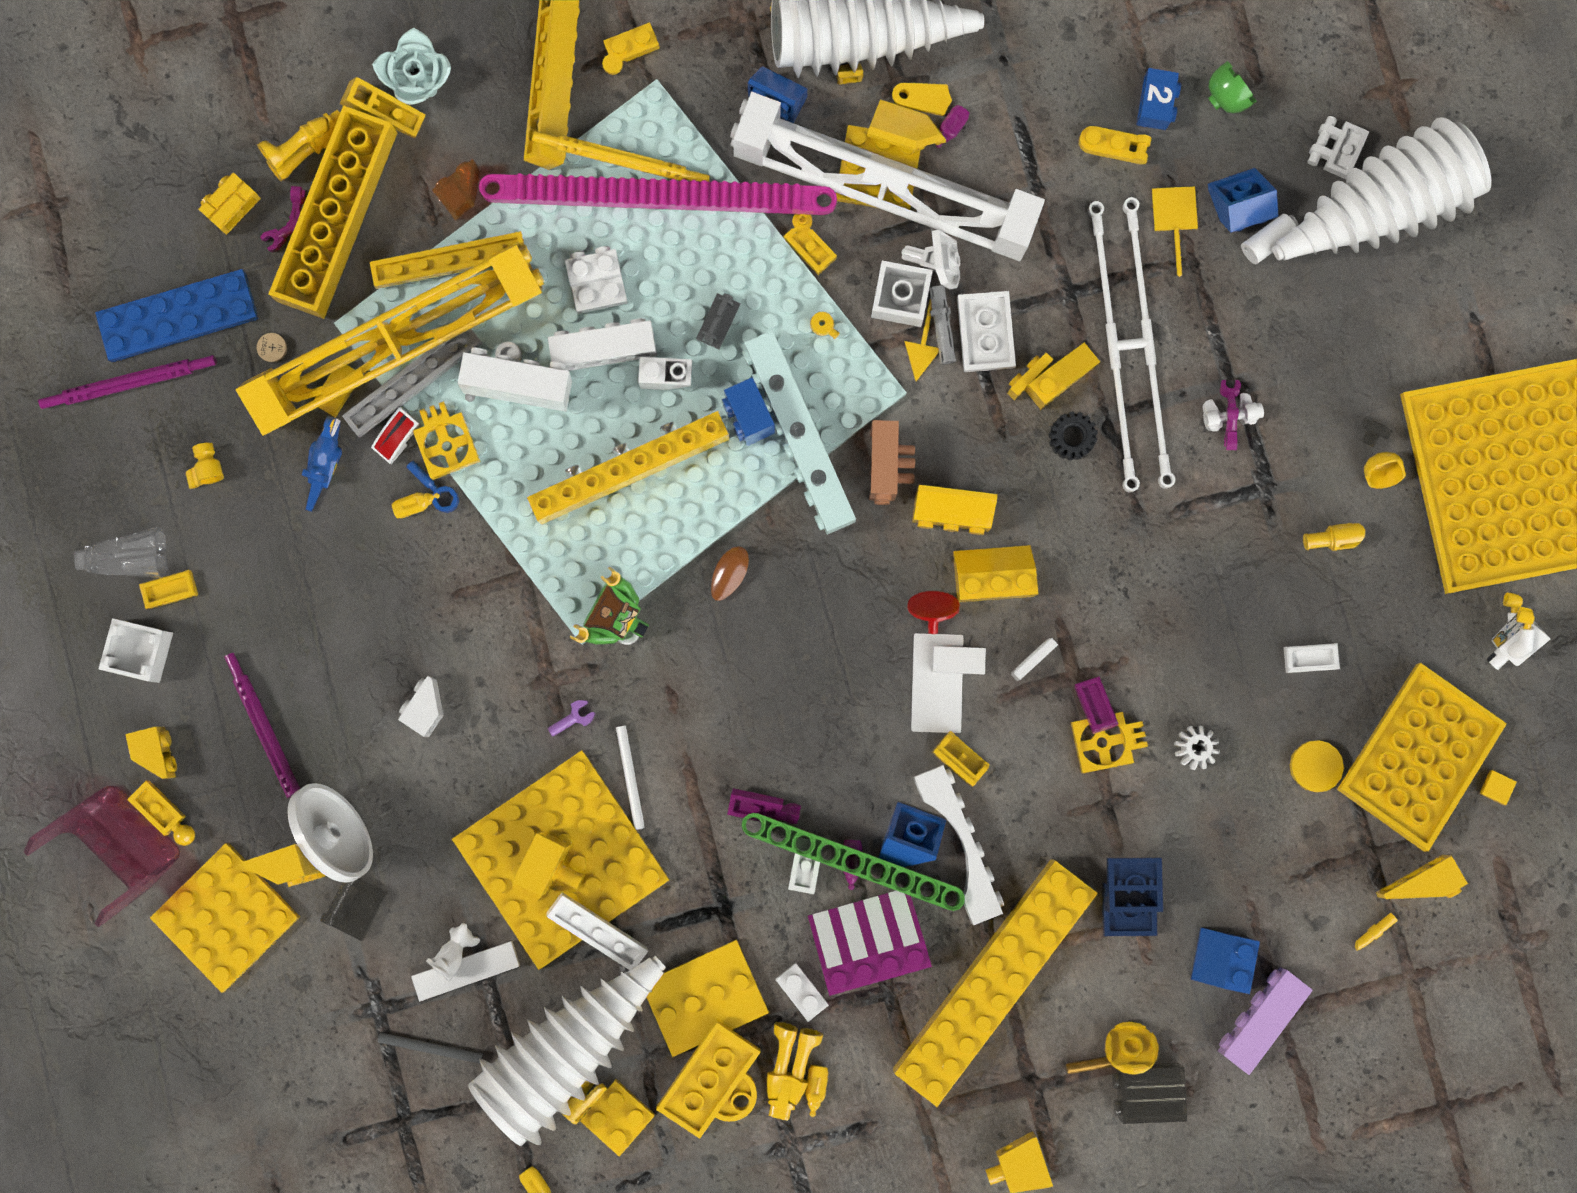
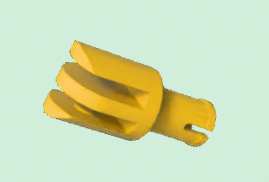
M1359 523L1328 526L1325 532L1304 534V548L1309 550L1328 547L1332 551L1355 548L1363 540L1365 529Z

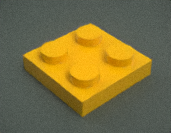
M615 1079L604 1094L582 1117L580 1122L614 1153L620 1156L653 1119L655 1113Z

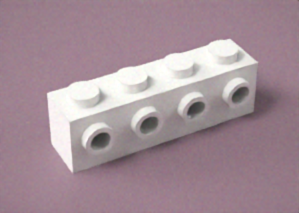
M644 318L631 320V324L620 325V323L614 322L605 325V328L600 329L583 327L576 333H569V331L555 332L554 336L548 337L551 362L563 363L566 365L565 369L570 371L638 360L640 357H656L657 351L651 320L646 321Z

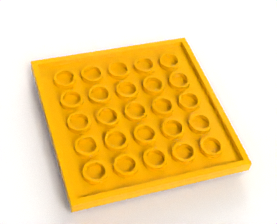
M583 750L452 838L456 847L538 970L582 941V939L552 921L546 915L562 892L609 922L670 880ZM544 831L571 844L563 865L584 874L577 890L556 879L549 892L539 896L512 883L536 833Z

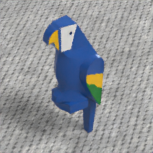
M327 416L323 425V431L317 441L311 444L308 466L302 472V476L307 477L308 483L311 484L306 510L311 512L322 489L328 488L342 455V448L338 445L341 421Z

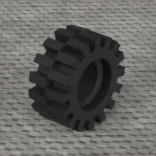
M1072 411L1061 415L1052 425L1049 433L1050 447L1053 446L1055 454H1060V458L1064 459L1066 457L1068 460H1078L1086 456L1094 448L1098 439L1096 438L1098 431L1095 430L1094 427L1096 425L1094 421L1091 423L1088 415L1085 417L1081 412L1076 414ZM1077 427L1080 429L1083 435L1082 442L1075 446L1066 443L1063 437L1066 428Z

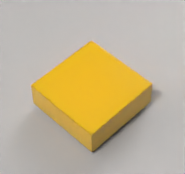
M1489 770L1479 794L1501 805H1507L1517 782L1500 773Z

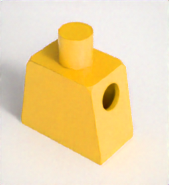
M1030 1132L997 1150L996 1155L1000 1165L985 1169L990 1185L1005 1181L1010 1193L1053 1186L1034 1132Z

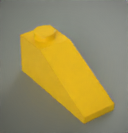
M358 77L349 81L340 102L341 105L391 122L395 130L414 138L417 136L426 115Z
M1084 342L1032 381L1025 389V392L1042 410L1097 366L1100 360Z
M1442 854L1375 893L1377 897L1383 899L1446 896L1451 898L1461 893V888L1468 883L1453 857Z

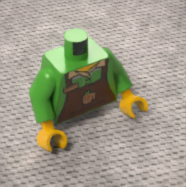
M608 567L612 572L609 578L601 576L605 585L587 615L583 627L578 624L573 626L579 630V634L575 637L570 635L571 639L579 643L588 642L599 645L614 644L618 640H624L628 631L641 638L644 636L649 624L637 618L641 610L638 605L639 597L632 584L620 576L612 567Z

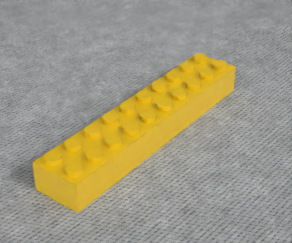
M1050 859L893 1067L894 1074L938 1107L1098 893L1057 861Z

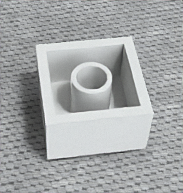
M882 261L871 318L921 327L933 270Z

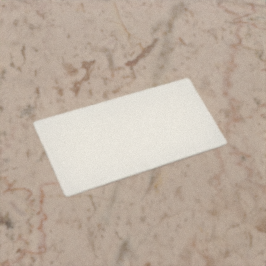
M915 633L911 730L913 732L948 733L952 731L953 733H961L963 674L933 673L932 666L933 646L963 647V635Z

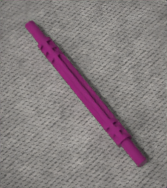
M214 355L191 361L185 359L66 389L61 394L38 399V403L41 409L64 403L71 405L193 374L194 370L217 365V361Z
M230 653L224 656L234 677L233 684L286 798H291L300 787L248 675H244L235 654Z

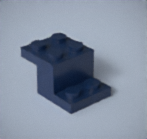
M1107 858V882H1102L1103 936H1157V912H1163L1162 858Z

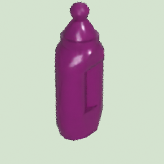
M960 105L953 107L940 125L939 130L945 137L946 143L958 135L969 118L970 113ZM942 144L935 145V146H936L937 148H940Z
M844 840V846L862 852L861 840ZM850 854L847 856L846 866L849 869H855L859 865L857 855ZM843 871L849 883L848 888L853 890L858 876Z

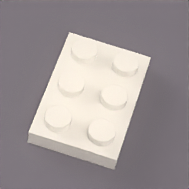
M1009 291L958 295L957 302L964 372L1015 368Z

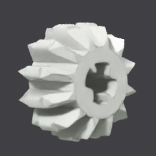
M1193 726L1187 727L1188 735L1184 732L1178 734L1183 741L1174 742L1175 746L1181 747V750L1175 752V756L1184 755L1180 762L1182 765L1190 762V769L1195 770L1198 765L1201 769H1206V761L1211 764L1215 763V759L1211 754H1219L1220 750L1213 749V745L1218 744L1219 740H1210L1213 735L1212 730L1204 733L1203 726H1198L1196 731ZM1199 742L1198 746H1202V749L1194 753L1196 750H1192V745Z

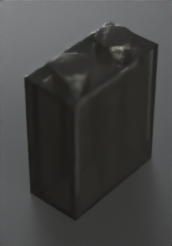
M1180 1063L1154 1064L1146 1072L1134 1075L1123 1073L1116 1069V1073H1112L1113 1088L1117 1089L1118 1099L1113 1102L1114 1114L1118 1116L1123 1124L1187 1122L1185 1070Z

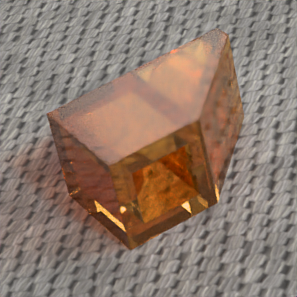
M473 159L469 162L461 163L456 168V172L448 178H441L435 184V188L432 189L454 220H457L474 207L476 203L480 170Z

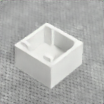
M112 618L99 670L160 683L173 633Z

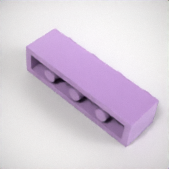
M1281 967L1269 975L1267 986L1263 991H1258L1251 1000L1252 1006L1247 1012H1242L1235 1021L1236 1027L1231 1033L1225 1034L1219 1043L1221 1047L1218 1049V1052L1248 1075L1251 1074L1313 991L1292 973Z

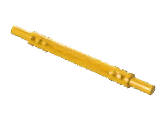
M538 131L533 132L532 141L557 147L559 151L677 181L685 179L688 181L696 180L701 182L706 180L709 182L710 175L687 170L686 166L564 135L557 137Z

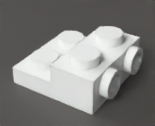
M603 246L595 249V253L585 255V252H575L570 254V259L565 260L577 314L628 304L615 249L610 250L609 246Z

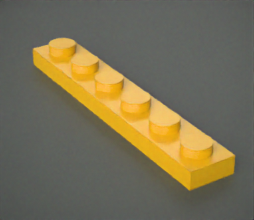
M520 231L371 261L370 267L374 287L380 289L467 271L488 260L492 254L519 241L521 246L525 245L523 234Z

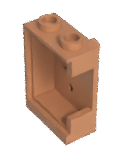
M872 421L870 437H872V464L869 500H874L876 505H889L890 501H895L897 483L913 484L915 480L913 473H898V468H915L914 458H898V455H915L914 445H898L899 421Z

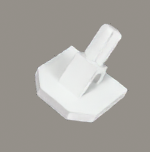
M941 230L932 231L933 246L926 247L923 250L907 245L902 250L903 260L919 264L925 269L937 272L941 285L948 289L958 287L960 280V256L955 239Z

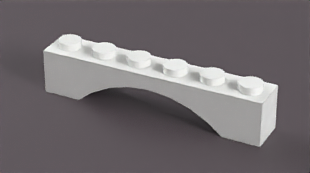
M944 765L913 776L922 801L934 807L948 820L961 841L966 860V880L963 891L965 896L964 907L970 922L976 925L1003 914L1001 907L1005 906L999 891L994 892L991 885V882L995 881L989 866L984 867L981 858L985 855L980 843H974L971 833L975 832L970 818H964L961 809L965 805L960 793H954L951 784L955 783L950 768L945 770Z

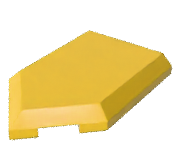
M881 99L867 133L868 137L914 152L923 150L925 146L934 143L935 145L946 143L945 137L929 115Z

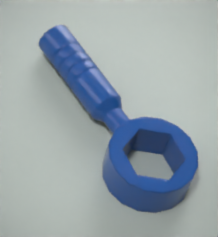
M414 460L407 465V469L426 488L434 492L433 495L435 493L441 495V493L450 492L454 497L451 505L442 507L439 504V498H434L432 502L436 509L449 513L457 508L459 505V495L455 490L447 486L438 488L434 480Z

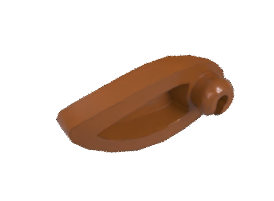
M743 547L731 548L721 557L716 565L711 583V593L715 600L720 601L731 595L743 581L749 562V555Z

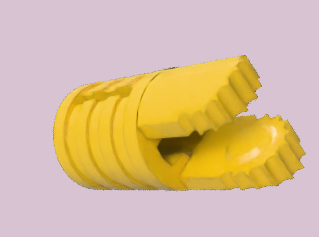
M585 1081L581 1085L585 1100L583 1101L571 1096L567 1101L571 1115H562L571 1123L577 1125L584 1114L589 1111V1108L607 1090L603 1083L598 1084L587 1095V1092L594 1084Z

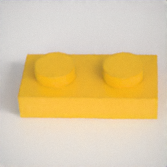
M1047 353L1041 358L1036 355L1027 365L1029 370L1023 376L1018 373L1010 381L1009 385L1011 388L1007 394L1015 401L1027 386L1052 363L1053 359Z

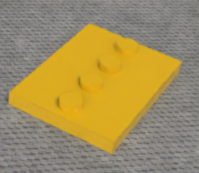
M737 939L664 972L652 988V992H649L646 997L672 1057L700 1045L716 1020L733 1030L769 1013Z

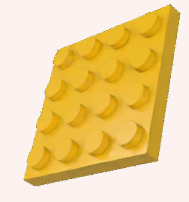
M225 843L150 917L221 993L225 992L300 918L262 876L243 867L242 862L246 860L230 843Z

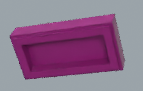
M1100 676L1075 684L1074 688L1093 734L1118 726L1119 723Z

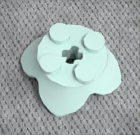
M415 28L410 29L401 36L396 51L380 54L372 64L379 80L394 91L395 97L399 101L409 105L423 102L429 97L435 96L437 89L446 82L451 71V65L447 57L436 53L430 39ZM416 68L419 69L418 74L411 75L410 72H414V69Z

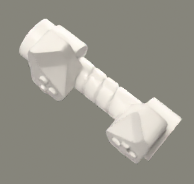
M1241 393L1238 420L1242 425L1255 424L1259 418L1264 417L1263 406L1261 403H1252L1249 394ZM1212 399L1203 404V418L1206 429L1208 431H1218L1222 428L1223 422H1227L1226 412L1220 413Z

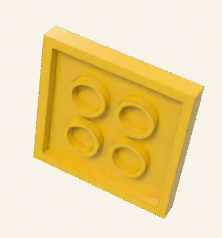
M848 125L845 143L917 169L920 150L914 152L868 137L869 128ZM842 160L839 174L858 175L864 173L866 168ZM844 183V186L878 198L881 184ZM908 184L907 189L913 195L914 186ZM887 187L883 200L910 210L911 205ZM836 193L837 201L874 207Z

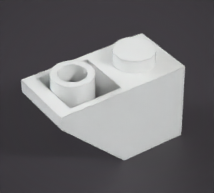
M640 357L638 380L640 388L670 390L691 386L692 359Z
M431 676L419 680L414 688L415 695L411 701H405L399 710L401 716L398 720L423 737H429L444 716L437 680Z

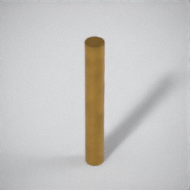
M1107 1057L1067 1063L1066 1071L1067 1074L1113 1067Z

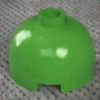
M1226 61L1212 74L1209 80L1208 87L1212 95L1208 99L1216 110L1221 107L1227 113L1234 114L1248 109L1257 100L1253 97L1252 92L1240 75L1233 71V66Z

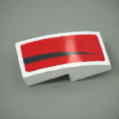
M399 407L383 427L371 448L389 464H392L408 446L406 442L414 434L413 430L418 429L421 424L403 408Z

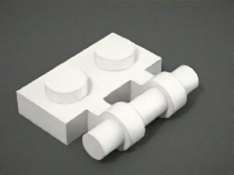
M1328 116L1325 124L1320 126L1316 144H1313L1309 151L1308 164L1317 166L1320 158L1327 160L1323 170L1346 179L1348 171L1354 168L1369 131L1347 121L1341 129L1334 127L1337 119L1333 116ZM1329 138L1336 140L1332 150L1325 147Z

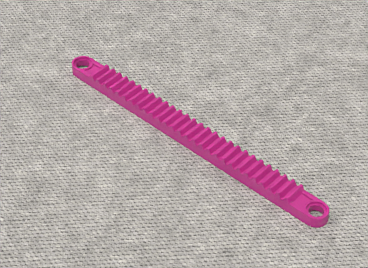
M518 173L517 175L489 174L483 177L479 184V190L483 198L491 203L809 215L830 214L834 211L837 204L836 193L830 187L789 185L788 183L780 185L778 183L769 184L766 182L763 184L757 182L752 184L748 182L738 183L736 181L732 183L727 181L708 182L706 180L698 182L685 179L681 181L671 179L668 181L666 179L656 180L654 178L650 180L645 178L626 179L624 177L616 179L603 176L599 178L593 176L586 178L584 176L574 177L572 175L568 177L563 175L544 176L542 174L534 176L532 174L523 175ZM492 182L500 186L499 191L494 195L486 193L487 185ZM820 195H828L831 198V204L827 207L818 205L817 198Z

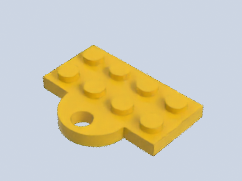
M716 1020L660 1100L656 1110L699 1139L715 1117L727 1122L738 1121L746 1117L754 1108L757 1099L755 1082L747 1071L760 1054V1048ZM744 1095L749 1101L746 1106L737 1107L733 1102L735 1097Z

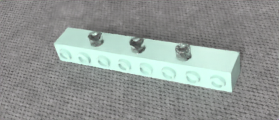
M773 330L744 342L745 351H742L747 366L752 365L756 372L752 377L757 388H763L766 395L763 400L768 411H773L776 418V421H774L775 430L778 436L783 435L787 443L783 445L785 453L789 460L793 458L797 468L793 469L799 483L804 482L807 488L804 496L809 507L814 505L818 515L814 516L819 530L825 529L826 534H830L855 523V515Z

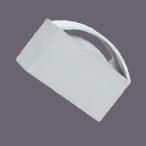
M473 347L471 348V354L463 352L458 385L464 394L567 412L572 379L569 371L565 369L566 365L563 363L550 362V367L548 368L541 366L539 362L533 360H524L523 363L513 360L512 357L497 355V358H492L487 355V350Z

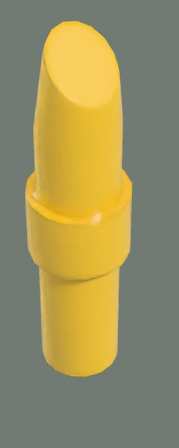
M1389 913L1376 925L1374 924L1367 929V932L1356 940V951L1361 950L1373 940L1381 937L1383 932L1398 921L1396 917Z

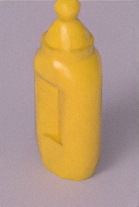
M417 492L397 499L391 504L396 518H405L422 512L432 504L434 498L438 499L440 495L438 493L433 495L431 493Z
M811 1065L808 1070V1085L805 1096L811 1110L809 1114L811 1117L816 1116L815 1111L821 1106V1102H823L826 1095L828 1068L825 1066Z
M531 1166L519 1175L520 1182L528 1193H551L549 1186L535 1167Z

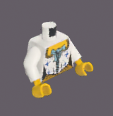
M1508 592L1505 593L1503 598V605L1511 607V612H1508V623L1492 638L1491 641L1497 649L1487 658V661L1497 670L1508 660L1514 665L1519 666L1550 640L1544 630L1534 621L1533 610L1521 607L1523 603L1521 596Z

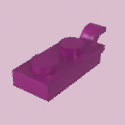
M733 788L727 815L744 818L748 814L758 813L777 821L783 820L791 824H797L801 805L795 803L783 805L784 799ZM755 817L749 818V820L760 822L759 819Z

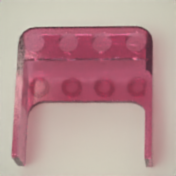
M115 786L102 788L31 836L23 851L28 856L59 834L71 833L76 835L126 885L128 891L101 910L94 923L97 927L103 925L147 892L175 864L180 856L178 846L168 836H164L127 800L129 797L120 788Z

